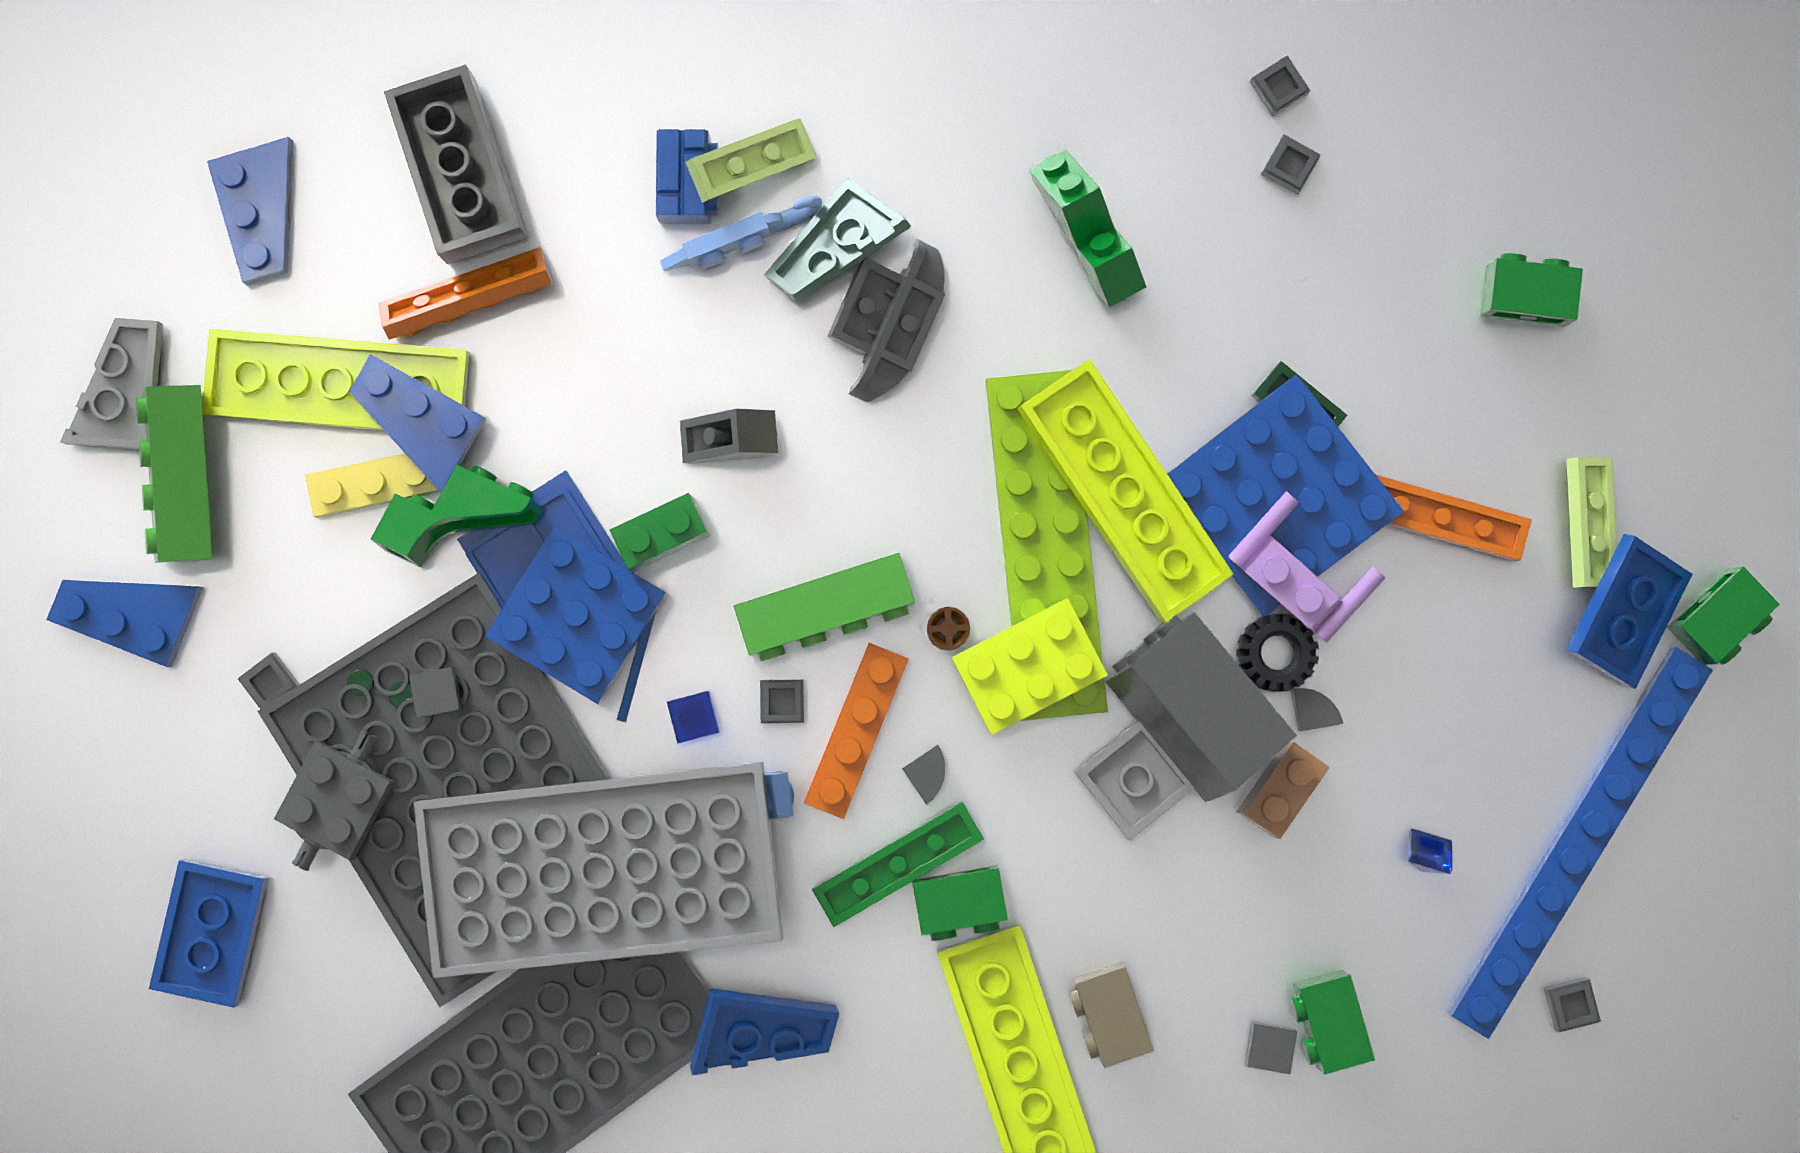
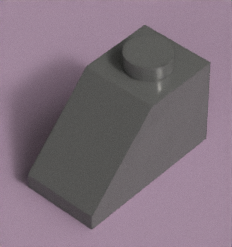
M735 408L680 421L683 463L751 459L778 453L775 410Z

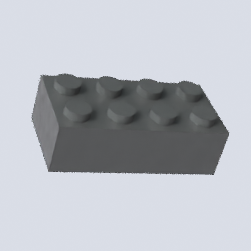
M465 64L383 91L437 255L446 264H450L528 238L476 79L468 66Z

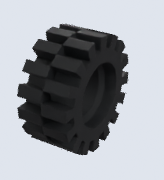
M1289 614L1266 615L1250 623L1245 628L1244 634L1240 635L1238 640L1240 643L1239 649H1236V657H1239L1240 660L1238 665L1252 682L1257 685V688L1271 692L1289 691L1303 685L1304 681L1315 672L1313 667L1315 664H1318L1319 656H1316V649H1319L1318 641L1314 642L1312 637L1314 632L1303 625L1304 623L1298 618L1295 619ZM1272 636L1284 637L1293 647L1294 655L1291 663L1281 670H1274L1268 667L1261 656L1264 642Z

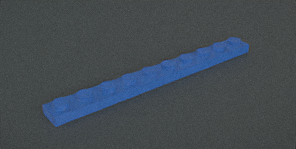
M1677 647L1669 649L1448 1012L1450 1016L1487 1039L1491 1037L1713 669Z

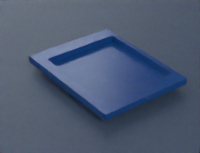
M567 470L532 491L534 493L532 500L543 510L539 519L534 524L471 530L457 539L477 573L480 572L502 608L554 525L627 569L622 556Z

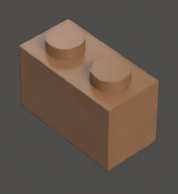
M1289 742L1274 756L1236 812L1270 836L1281 839L1330 767L1295 742Z

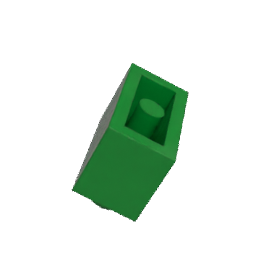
M1516 253L1501 254L1500 258H1496L1486 266L1480 316L1564 327L1577 320L1583 268L1569 267L1570 262L1563 259H1544L1543 263L1526 262L1527 256Z
M689 492L609 529L627 569L632 572L711 536L696 502Z
M1744 566L1730 568L1669 624L1667 628L1698 661L1705 665L1718 663L1724 665L1741 651L1742 647L1739 643L1750 633L1756 635L1771 623L1773 618L1770 614L1780 604Z
M997 865L912 881L921 936L930 934L931 941L957 937L956 929L973 927L974 933L995 931L1000 929L999 922L1008 920L1001 877Z
M1340 970L1293 984L1296 996L1290 997V1004L1297 1023L1304 1022L1308 1038L1302 1039V1046L1309 1065L1316 1064V1068L1325 1075L1375 1061L1353 981L1349 973Z

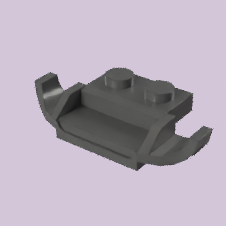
M917 238L913 244L914 251L907 268L902 269L901 274L868 258L860 261L827 336L865 354L862 361L865 365L857 381L848 392V394L865 402H870L896 386L909 372H912L946 294L944 293V267L938 249Z

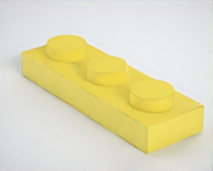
M405 453L305 475L313 517L316 518L390 503L395 493L409 499L413 494L423 496L440 492Z

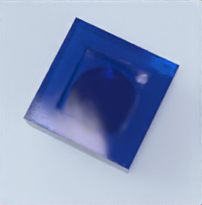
M710 691L667 701L677 744L720 733Z

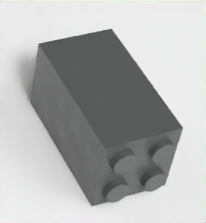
M1195 612L1182 620L1177 615H1174L1164 624H1160L1143 639V643L1133 651L1127 652L1112 665L1116 673L1106 681L1107 685L1137 721L1143 725L1205 802L1236 791L1297 736Z

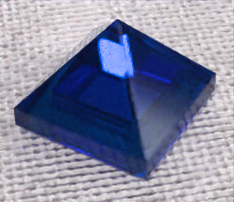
M1411 828L1409 831L1408 862L1421 872L1451 874L1453 870L1452 841Z

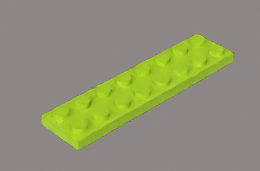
M1071 370L987 378L985 384L1011 627L1068 598L1103 665L1087 512L1017 409ZM1102 678L1021 721L1108 712L1105 679Z

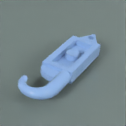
M815 195L794 202L792 208L782 212L763 215V212H760L682 244V249L660 260L663 271L691 264L692 268L700 265L701 269H707L722 263L725 260L724 255L740 249L741 253H747L758 249L765 244L764 239L770 237L771 234L800 223L816 214L821 209L822 199Z

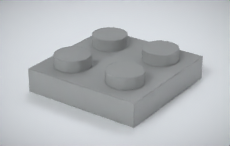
M1139 721L1135 722L1074 772L1129 841L1195 789Z

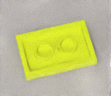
M1068 598L951 657L990 735L1108 676Z

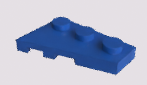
M62 580L46 620L165 667H172L204 587Z

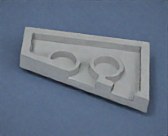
M114 318L94 366L96 369L86 392L81 393L75 406L78 410L70 428L65 429L60 443L139 450V441H147L146 424L137 423L136 398L144 397L143 390L145 387L157 386L163 323L153 320Z

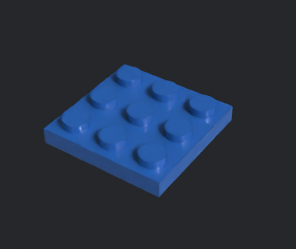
M554 525L485 637L594 703L599 704L665 597L666 592Z

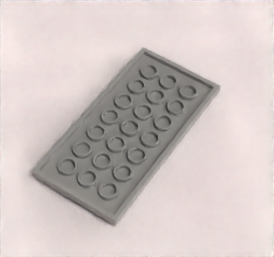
M764 762L414 802L433 978L782 941L784 939Z

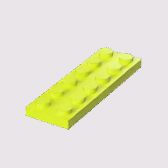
M209 329L202 411L203 415L211 417L383 430L349 392L370 354L465 406L470 352L466 349Z
M1088 359L1017 408L1161 624L1184 611L1234 575L1091 359Z
M1020 924L937 951L1003 1152L1096 1153Z

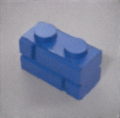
M657 130L656 217L659 223L708 224L710 223V211H718L719 197L702 203L686 165V161L719 148L718 143H711L708 130Z

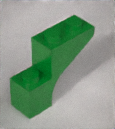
M1065 150L1059 154L1051 155L1045 158L1041 164L1031 168L1029 172L1037 189L1071 241L1083 264L1092 288L1106 305L1111 307L1146 288L1133 248L1115 229L1100 187L1068 151Z
M456 464L435 505L415 494L409 500L395 493L370 539L384 551L421 568L433 548L453 533L532 525L539 519L543 510L532 500L534 493L514 482H511L509 487L495 482L497 476L479 466L474 465L470 471Z

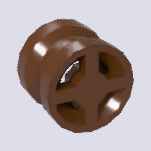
M940 608L928 620L926 630L928 639L940 650L950 651L957 649L969 637V620L957 608Z

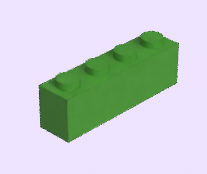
M201 385L145 387L143 390L144 397L136 398V416L138 424H146L147 441H139L140 467H148L149 484L142 485L143 511L151 510L152 528H145L144 532L146 554H154L155 563L212 559Z
M895 553L733 605L748 655L754 656L759 654L760 660L765 661L786 654L784 646L800 641L802 648H806L827 641L825 633L838 628L842 629L843 635L868 628L866 619L883 615L886 622L909 614L907 606L915 604V600L900 553Z

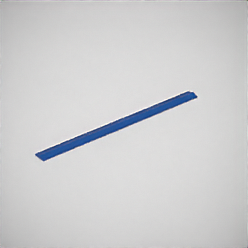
M656 611L638 639L617 716L618 721L626 722Z

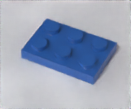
M1623 534L1566 650L1623 686L1636 689L1693 574L1638 537Z
M186 859L179 860L149 989L232 1008L239 1006L268 877Z

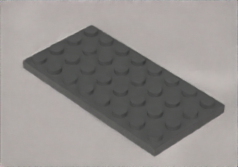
M682 951L519 969L347 1095L388 1153H566L692 1060L710 990Z

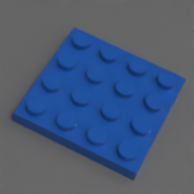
M1297 374L1167 474L1234 575L1232 577L1263 616L1268 615L1280 606L1281 603L1228 556L1286 491L1300 503L1274 530L1271 536L1317 576L1321 575L1404 512Z

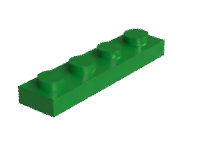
M961 801L812 888V891L834 928L983 841L984 838Z

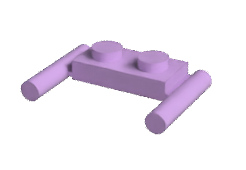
M1286 491L1228 557L1327 643L1386 577L1372 566L1344 598L1340 597L1271 536L1274 530L1300 503Z

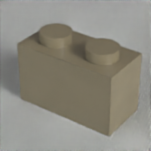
M1122 962L1073 978L1076 990L1068 993L1076 1016L1085 1015L1090 1032L1084 1033L1083 1037L1091 1059L1099 1057L1103 1067L1106 1068L1154 1051L1128 972Z

